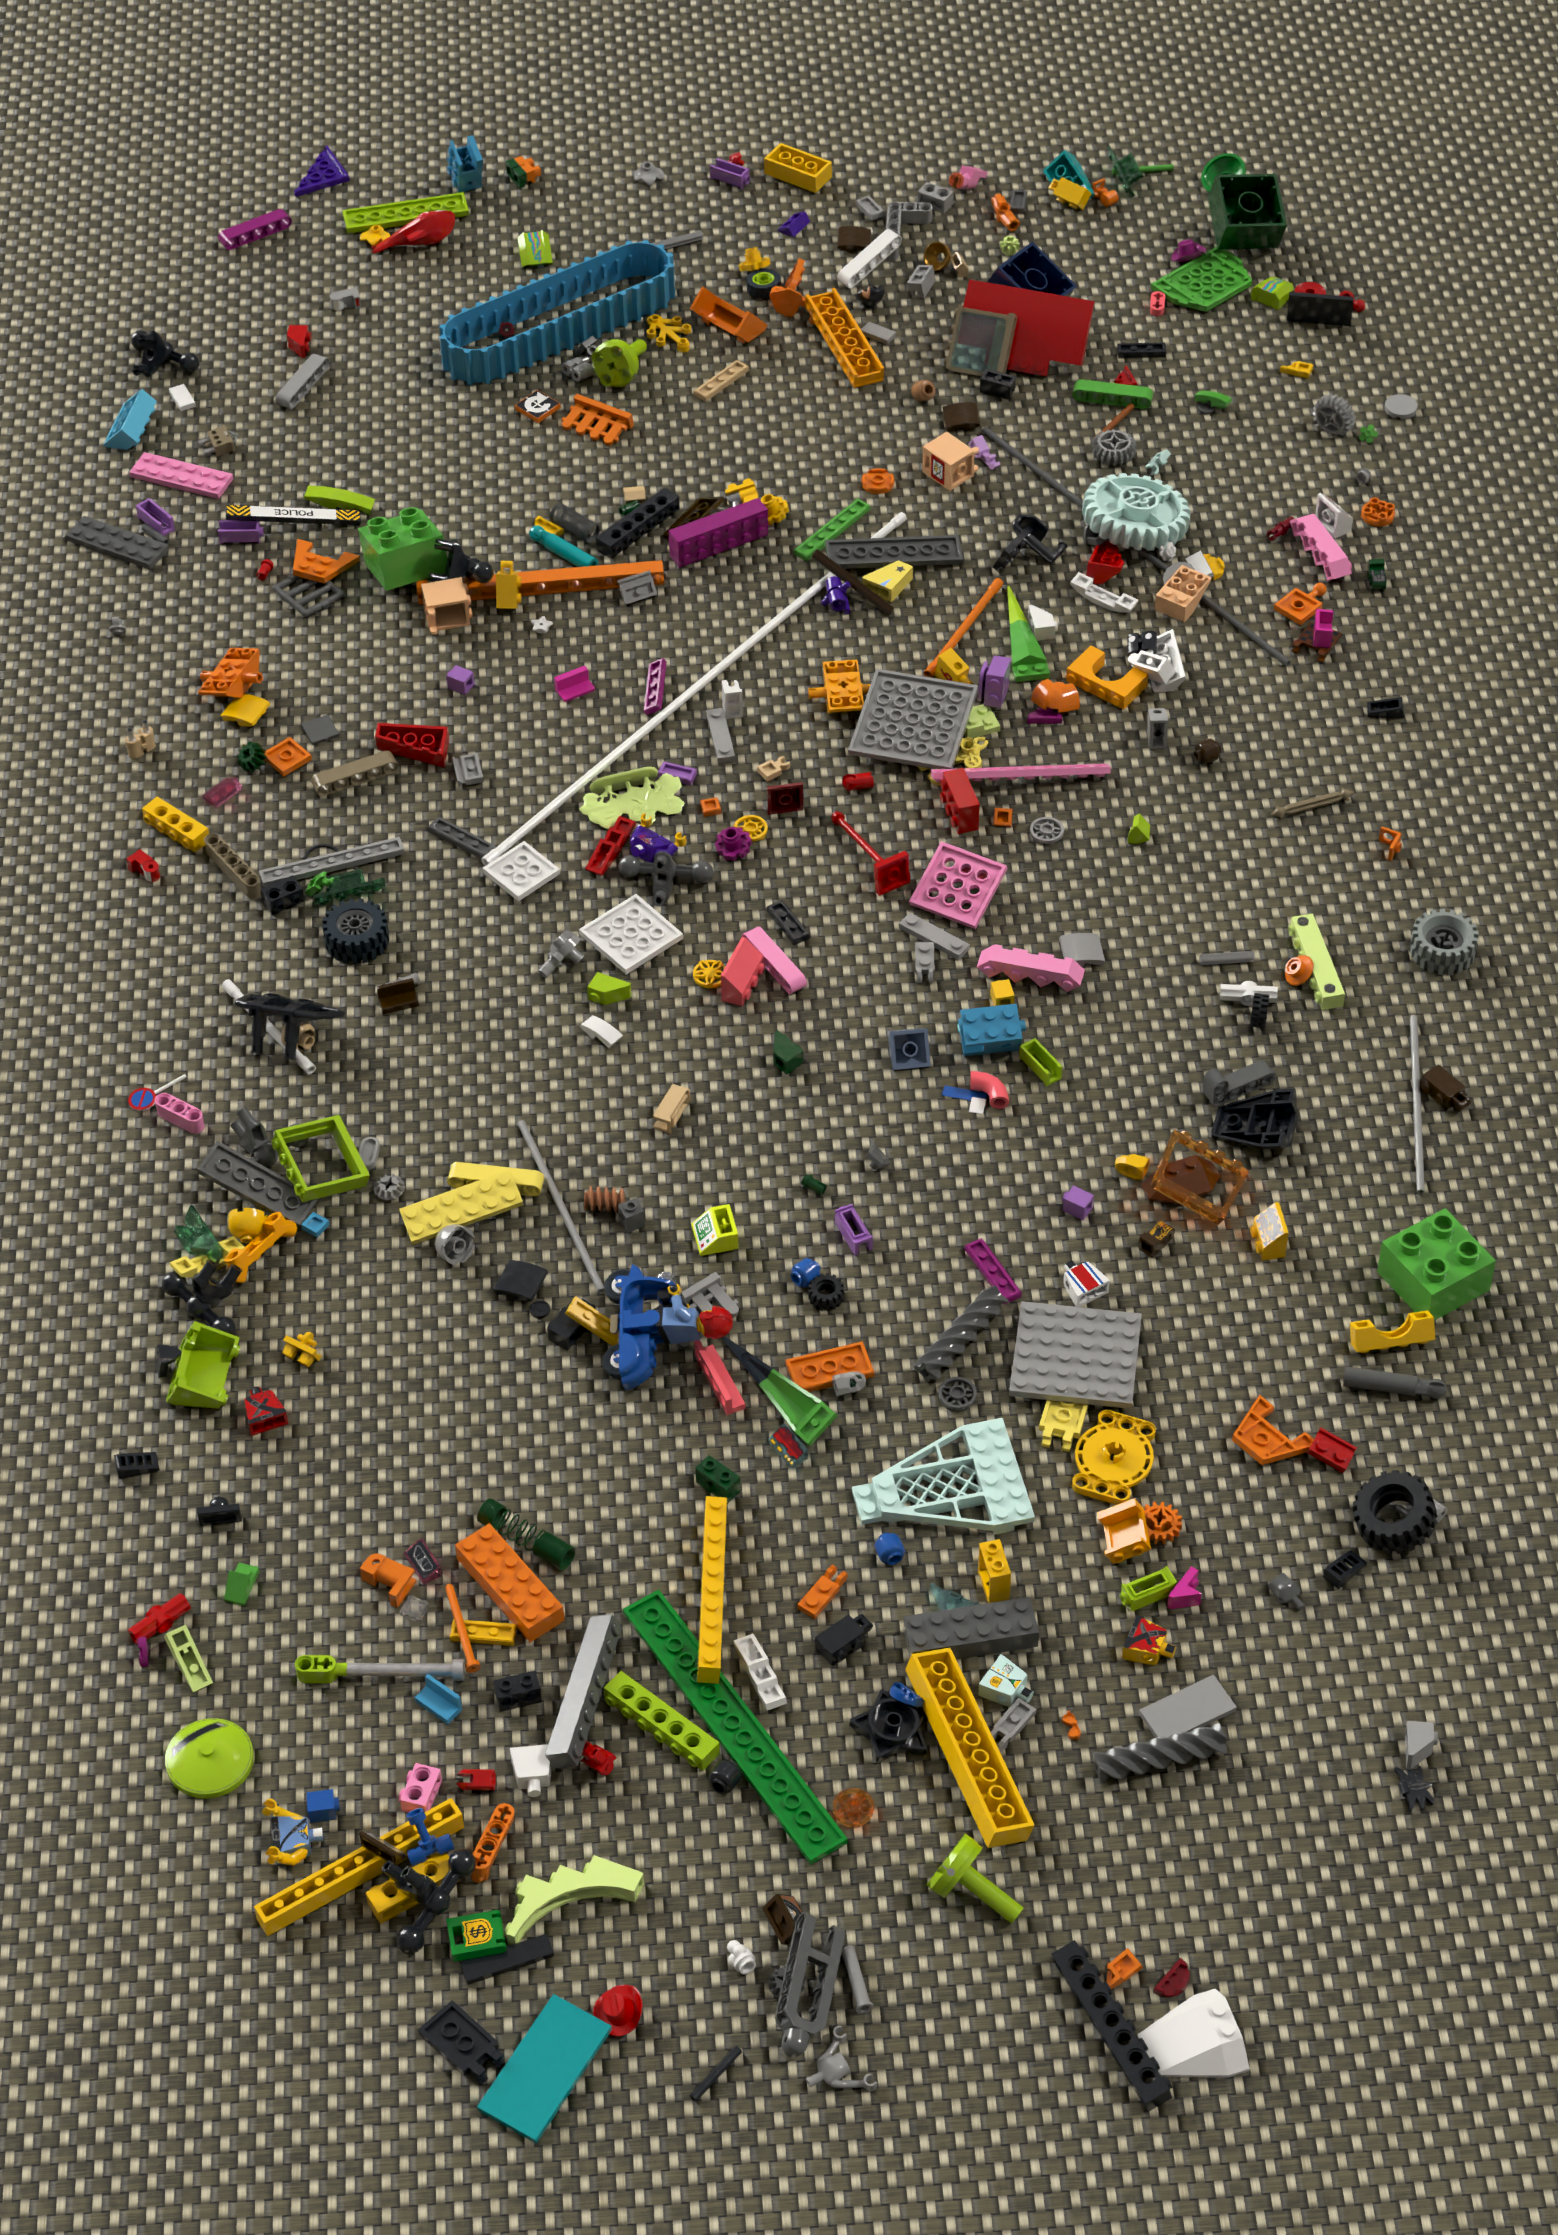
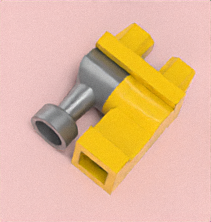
M750 478L745 479L743 484L738 486L734 483L729 484L728 489L725 490L730 507L759 498L754 481Z

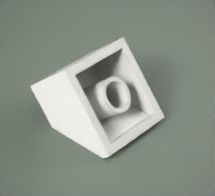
M1319 493L1315 515L1330 535L1338 538L1351 532L1353 518L1332 499Z

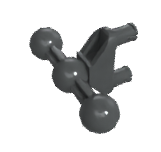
M664 851L658 852L655 855L654 863L640 862L637 857L627 855L619 861L618 865L620 873L628 878L635 877L639 873L654 874L653 903L656 906H662L670 898L673 878L676 875L691 876L698 883H706L711 880L714 873L713 867L707 861H698L693 866L676 865L671 855Z
M247 1107L240 1109L236 1113L240 1119L235 1120L230 1125L239 1137V1144L251 1155L254 1154L250 1158L264 1167L274 1165L277 1162L278 1153L273 1149L272 1144L268 1143L269 1139L264 1126L260 1121L254 1119ZM309 1138L286 1143L288 1148L290 1146L298 1148L304 1146Z

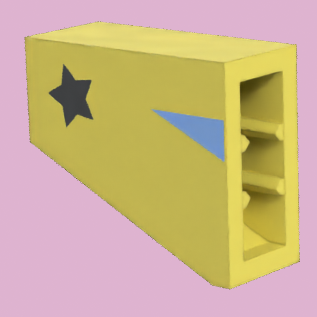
M896 561L865 575L862 578V583L884 600L892 602L913 579V566Z

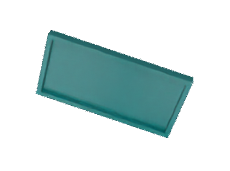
M553 1994L478 2104V2111L537 2144L612 2031V2026Z

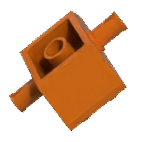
M230 648L214 671H202L200 679L205 683L199 689L198 694L209 697L242 698L253 683L260 684L263 681V675L259 672L260 650L257 648Z

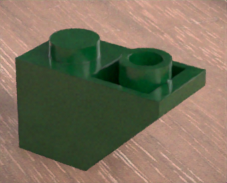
M778 1030L775 1031L774 1065L787 1075L803 1064V1050L799 1045L790 1041L786 1035H783Z

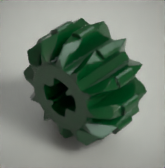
M248 741L247 745L243 744V748L238 749L240 753L236 755L237 763L243 770L255 772L256 769L260 770L261 764H265L263 760L267 758L265 755L266 751L260 744Z

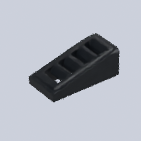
M1398 697L1367 702L1368 717L1405 718L1403 698Z
M156 1452L114 1455L119 1479L160 1470ZM151 1459L152 1465H148L147 1460Z
M1350 1550L1324 1569L1323 1578L1337 1589H1340L1365 1567L1367 1562ZM1350 1558H1352V1559H1353L1354 1561H1356L1358 1564L1353 1563V1562L1350 1560ZM1345 1562H1347L1349 1565H1351L1352 1568H1350L1349 1566H1347V1565L1345 1564Z

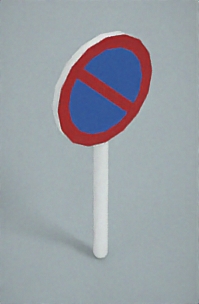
M186 1075L178 1077L155 1091L149 1088L134 1090L128 1097L129 1106L137 1111L150 1109L155 1104L156 1094L186 1078Z

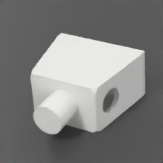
M548 1744L510 1748L511 1762L518 1788L527 1789L528 1796L530 1797L540 1796L541 1787H548L550 1785L552 1764L545 1756Z

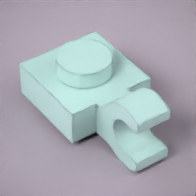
M1168 449L1157 453L1145 466L1146 469L1152 468L1151 476L1157 474L1159 467L1167 463L1166 459L1171 455Z

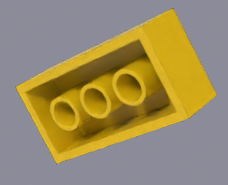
M780 143L764 158V174L816 193L832 178V162Z

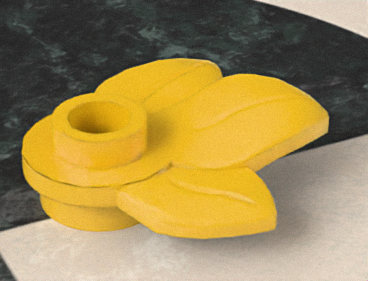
M373 225L368 231L360 235V241L367 240L371 246H374L380 240L382 241L390 237V234L385 232L383 227Z

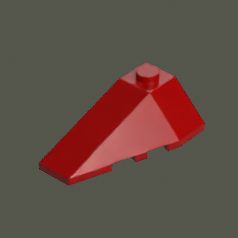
M1106 541L1096 545L1088 561L1086 576L1093 578L1094 585L1103 584L1121 572L1124 561L1121 560L1122 556L1118 553L1117 544Z

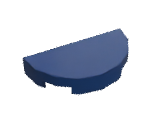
M901 1682L893 1683V1686L890 1688L889 1694L898 1701L922 1707L923 1698Z

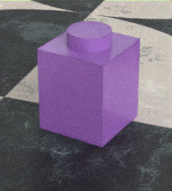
M455 665L446 675L448 689L466 695L475 685L474 673Z
M1073 1185L1070 1191H1066L1063 1195V1211L1084 1220L1093 1208L1094 1195Z

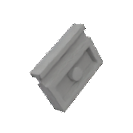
M650 570L617 580L624 604L657 594Z
M477 753L461 755L460 758L452 757L458 786L464 783L470 785L484 782Z

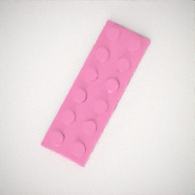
M146 452L142 454L129 472L131 478L216 499L222 496L233 480V474Z

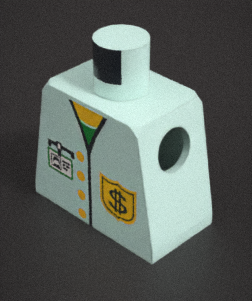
M1000 1655L980 1681L978 1695L1011 1707L1018 1698L1028 1703L1034 1691L1026 1688L1027 1674L1005 1656Z

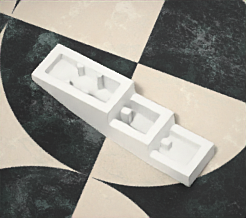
M754 1634L733 1640L743 1666L766 1710L768 1711L787 1704L786 1696L778 1685L777 1677L769 1665L768 1657Z

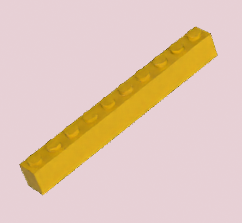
M706 1496L697 1672V1682L719 1684L726 1497Z
M452 1798L425 1812L426 1819L423 1822L429 1836L433 1835L435 1838H439L448 1833L452 1835L464 1828L463 1815ZM409 1821L379 1837L406 1853L405 1858L401 1862L409 1859L407 1851L419 1846L418 1842L421 1840L416 1826L410 1825ZM362 1846L255 1905L257 1921L268 1937L382 1874L381 1869L387 1861Z

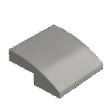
M1072 933L1059 937L1064 959L1065 957L1073 958L1082 968L1085 963L1100 966L1104 964L1105 958L1098 934Z

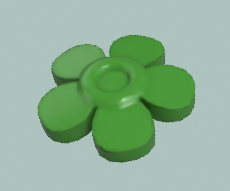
M1368 425L1367 428L1361 427L1360 432L1362 434L1359 436V439L1361 441L1366 440L1370 444L1373 442V438L1378 437V432L1374 430L1373 425Z

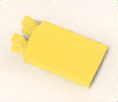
M1047 1400L1039 1424V1430L1043 1431L1041 1446L1050 1448L1052 1436L1063 1438L1062 1451L1070 1452L1073 1438H1080L1089 1404Z

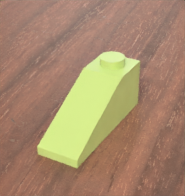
M183 1625L166 1633L164 1636L166 1643L192 1692L212 1684L211 1677L187 1626Z

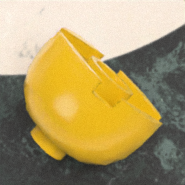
M243 1208L241 1212L233 1209L228 1214V1228L235 1238L240 1239L243 1243H250L264 1231L262 1223L268 1215L264 1216L265 1212L254 1208Z

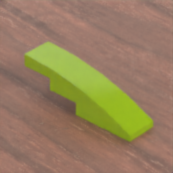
M308 485L303 498L328 509H336V506L345 510H353L355 508L367 514H370L375 499L343 489Z

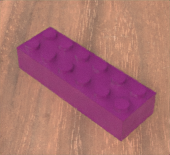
M759 498L671 529L669 530L670 557L680 568L767 536L768 509Z

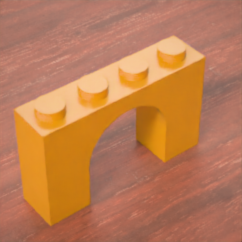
M1093 646L1088 647L1067 668L1066 681L1124 710L1148 687V673L1133 667L1119 680L1105 681L1099 679L1095 674L1104 666L1105 652Z

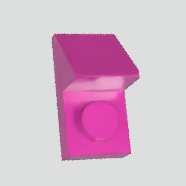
M1191 1566L1169 1594L1167 1605L1169 1609L1192 1607L1201 1604L1202 1594L1195 1590L1199 1584L1197 1579L1198 1570Z

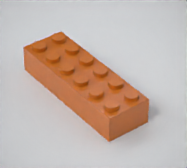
M490 1523L455 1544L457 1560L513 1624H517V1629L529 1643L565 1621L562 1604Z

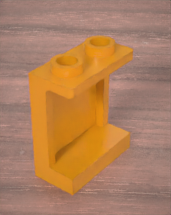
M1135 1498L1097 1512L1098 1520L1104 1525L1108 1548L1104 1553L1113 1564L1123 1562L1125 1559L1151 1550L1144 1508Z

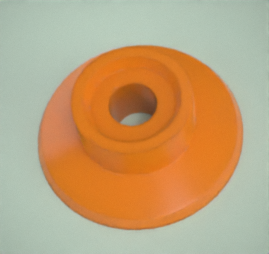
M1306 955L1290 959L1285 967L1287 982L1292 986L1305 983L1313 972V960Z

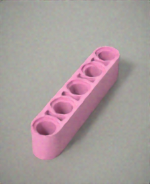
M758 926L742 934V937H745L763 955L765 968L788 994H792L807 986V980L803 973L761 927Z

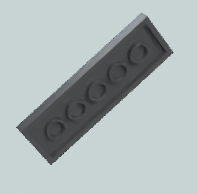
M83 516L65 535L66 540L150 570L169 550L168 544L87 516Z
M216 1141L197 1169L198 1174L271 1214L281 1212L285 1220L294 1221L298 1229L318 1202V1199L302 1202L300 1197L295 1194L292 1181L219 1141Z

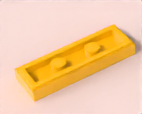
M575 1296L565 1314L610 1345H617L618 1333H611L610 1319Z
M453 1619L450 1641L461 1642L455 1620ZM464 1620L470 1643L514 1646L517 1624Z

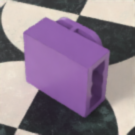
M994 656L990 666H988V662L984 661L980 671L978 701H982L984 698V706L1002 707L1009 689L1011 658Z

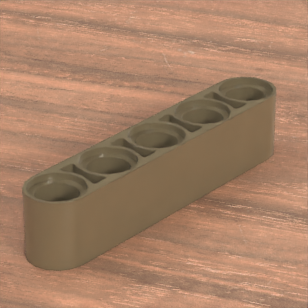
M383 751L319 772L311 778V783L319 796H327L393 774L397 771L399 765L390 751Z
M208 834L204 838L207 855L248 898L259 897L261 895V884L258 875L218 834Z

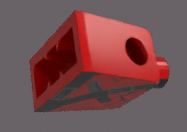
M253 1387L249 1391L251 1396L246 1397L244 1401L251 1436L289 1424L286 1410L272 1390L262 1392L260 1387Z

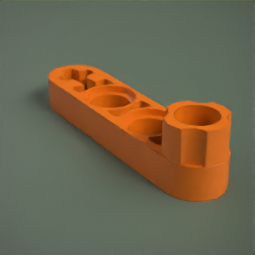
M503 1803L495 1808L473 1852L476 1858V1868L470 1876L472 1881L476 1883L486 1881L489 1878L490 1868L514 1821L515 1811L509 1804ZM507 1813L503 1821H501V1815ZM499 1828L502 1830V1833L493 1834L490 1830ZM488 1844L492 1845L494 1849L486 1851L482 1847Z

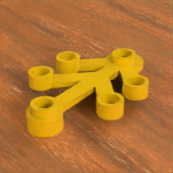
M653 314L647 318V323L650 327L647 330V337L649 339L655 338L656 329H660L659 337L656 338L657 346H665L667 335L677 343V350L679 352L689 351V341L686 338H680L674 333H691V325H682V318L680 316L664 319L657 314Z

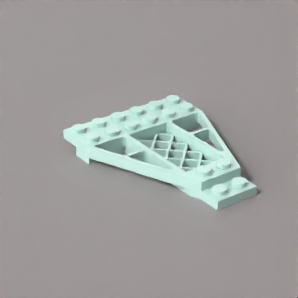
M1003 1418L962 1425L872 1478V1483L852 1487V1494L861 1525L880 1521L898 1522L906 1520L993 1531L995 1535L1014 1531V1526L1035 1522V1515ZM963 1436L969 1456L944 1460L940 1448ZM936 1453L937 1462L909 1467L929 1454ZM963 1471L971 1475L968 1480L960 1477ZM943 1475L951 1479L948 1484L940 1481ZM975 1478L977 1480L978 1485L972 1483ZM922 1479L931 1483L928 1488L919 1484ZM955 1481L964 1485L961 1490L952 1487ZM902 1483L911 1487L908 1492L899 1489ZM935 1485L944 1489L941 1494L932 1491ZM970 1488L976 1491V1493L966 1494L965 1491ZM915 1489L923 1493L920 1499L911 1495ZM947 1492L956 1495V1497L946 1498L945 1495ZM927 1496L936 1499V1501L928 1503L924 1500L927 1498ZM907 1500L915 1503V1505L908 1507L904 1504ZM985 1505L989 1521L961 1518L959 1509ZM954 1511L955 1517L933 1515Z

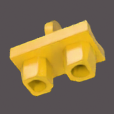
M313 1333L299 1334L297 1339L301 1342L286 1335L283 1339L286 1345L282 1352L285 1357L293 1360L299 1351L302 1354L298 1362L308 1368L314 1360L319 1361L322 1356L317 1353V1350L310 1347V1345L313 1347L317 1345V1342L313 1340Z

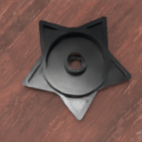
M883 1689L880 1690L875 1704L869 1711L850 1719L849 1726L870 1740L876 1762H880L899 1751L923 1755L927 1752V1746L920 1730L927 1717L923 1707L912 1706L898 1701Z

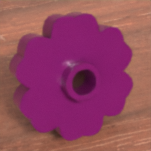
M729 827L717 835L715 849L719 856H724L725 860L735 861L738 857L744 858L750 852L749 847L752 845L749 833L743 832L741 827Z

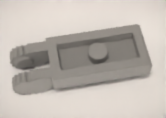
M915 942L917 983H921L922 974H928L929 983H933L934 942Z
M1020 1698L1012 1704L991 1731L994 1741L998 1735L1002 1737L1001 1741L997 1744L1000 1753L1006 1749L1009 1742L1011 1743L1036 1714V1709Z

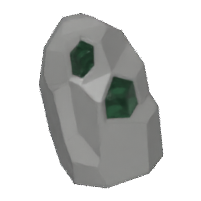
M860 1372L834 1375L832 1382L836 1396L840 1397L859 1392L865 1385V1375Z

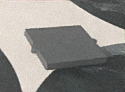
M328 715L301 723L312 745L324 741L327 742L329 739L340 736Z

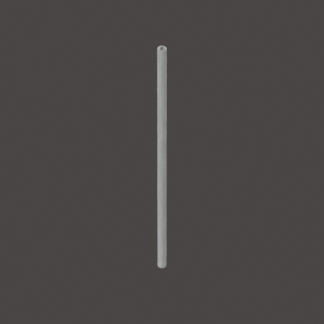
M1411 1015L1410 1038L1417 1194H1424L1417 1016Z
M521 1120L518 1122V1126L540 1172L544 1174V1181L596 1290L601 1294L605 1292L602 1281L525 1121Z

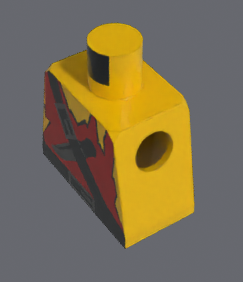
M1137 1615L1124 1643L1122 1659L1156 1665L1161 1655L1173 1658L1176 1646L1166 1643V1629Z

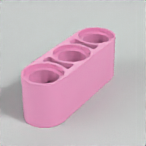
M161 1093L155 1097V1105L159 1117L193 1134L204 1130L205 1125L201 1110L168 1093Z

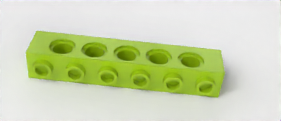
M620 1671L604 1687V1699L609 1706L616 1707L627 1719L631 1718L643 1731L650 1732L658 1742L669 1746L674 1754L684 1757L692 1767H697L704 1771L720 1754V1746L717 1740L624 1672Z

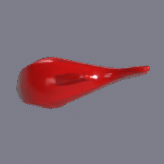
M447 210L423 212L390 237L371 246L374 249L372 253L375 254L396 245L437 244L453 230L455 214Z

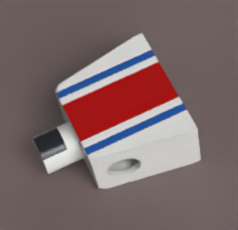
M1071 1260L1065 1264L1064 1287L1075 1307H1081L1109 1293L1110 1280L1090 1262H1084L1077 1266Z

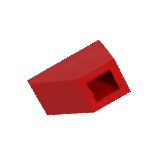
M289 325L287 331L288 348L301 358H305L306 352H309V342L312 340V334L309 332L308 325Z

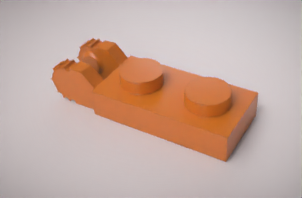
M832 1564L826 1570L824 1576H821L798 1603V1610L816 1619L840 1591V1587L846 1581L848 1574L843 1571L838 1575L835 1582L831 1581L837 1571V1567Z

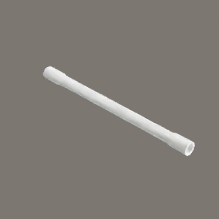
M230 979L222 983V988L235 1000L244 996ZM267 1019L266 1031L285 1049L281 1041L282 1033ZM296 1049L295 1061L307 1074H312L316 1070V1066Z

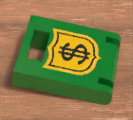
M499 1910L446 1919L453 1962L500 1954L507 1951ZM463 1935L464 1944L455 1945L454 1936Z

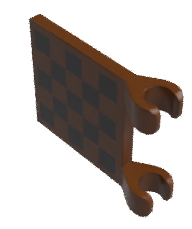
M1310 622L1299 638L1293 642L1292 652L1299 653L1302 645L1318 650L1319 657L1317 661L1324 662L1328 653L1342 636V633L1333 630L1331 648L1313 646L1314 623Z

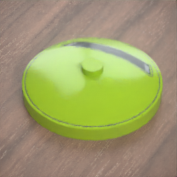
M218 1718L202 1719L182 1728L170 1741L165 1754V1766L172 1784L182 1793L202 1799L220 1797L238 1788L250 1774L254 1762L253 1747L247 1733L237 1724Z

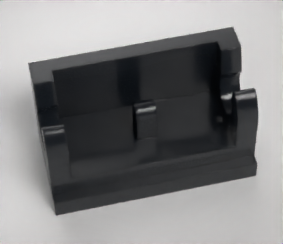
M986 369L980 378V392L1011 400L1012 391L1015 392L1016 376Z

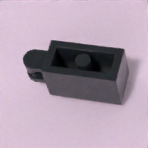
M581 1299L582 1301H584L585 1303H587L595 1309L596 1306L594 1304L587 1302L585 1299ZM570 1303L561 1309L557 1318L552 1320L547 1327L548 1340L567 1351L587 1330V1328L565 1314Z
M848 1614L815 1637V1649L832 1666L837 1662L843 1661L848 1654L854 1650H859L864 1645L865 1634L872 1629L873 1624L863 1614L854 1619Z

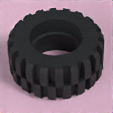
M1392 1470V1473L1385 1471L1381 1472L1380 1476L1376 1477L1374 1475L1369 1478L1370 1481L1368 1483L1364 1482L1360 1486L1361 1491H1357L1355 1495L1356 1501L1353 1502V1516L1361 1537L1364 1538L1368 1545H1372L1373 1549L1377 1551L1383 1549L1384 1553L1392 1554V1551L1401 1554L1407 1549L1410 1552L1415 1549L1414 1546L1424 1544L1425 1537L1429 1538L1433 1533L1432 1528H1435L1437 1522V1510L1432 1494L1421 1478L1416 1475L1412 1477L1410 1472L1403 1471V1473H1400L1399 1470ZM1404 1501L1413 1505L1411 1513L1399 1522L1385 1523L1376 1519L1379 1511L1391 1502Z

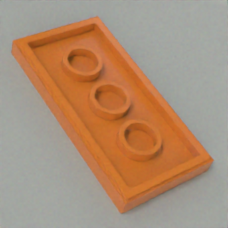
M863 1341L785 1360L791 1381L808 1392L833 1387L832 1377L838 1374L860 1372L865 1375V1379L875 1377V1372Z

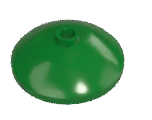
M1225 153L1214 157L1206 164L1202 171L1201 182L1207 192H1210L1216 175L1246 174L1245 163L1238 155L1232 153Z

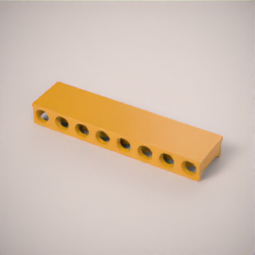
M832 288L831 292L810 296L806 294L805 308L852 386L857 388L884 381L883 365L836 288Z

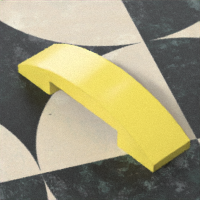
M232 1236L218 1242L217 1249L193 1259L184 1256L170 1262L169 1265L181 1277L192 1278L201 1271L207 1259L217 1263L218 1268L216 1270L227 1265L224 1258L233 1248L243 1250L245 1246Z

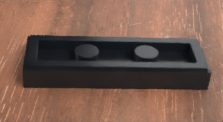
M1165 342L1117 344L1118 358L1166 357L1167 353Z
M783 900L766 907L769 915L793 945L810 939L809 932Z

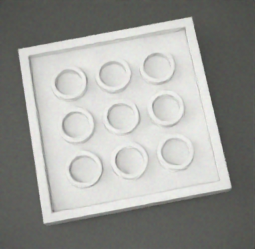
M637 894L579 929V934L626 975L683 939L682 932Z

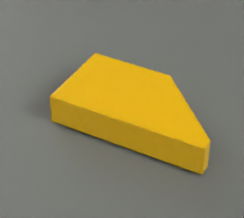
M1300 361L1293 362L1289 366L1283 365L1280 367L1281 373L1308 379L1313 370V364Z

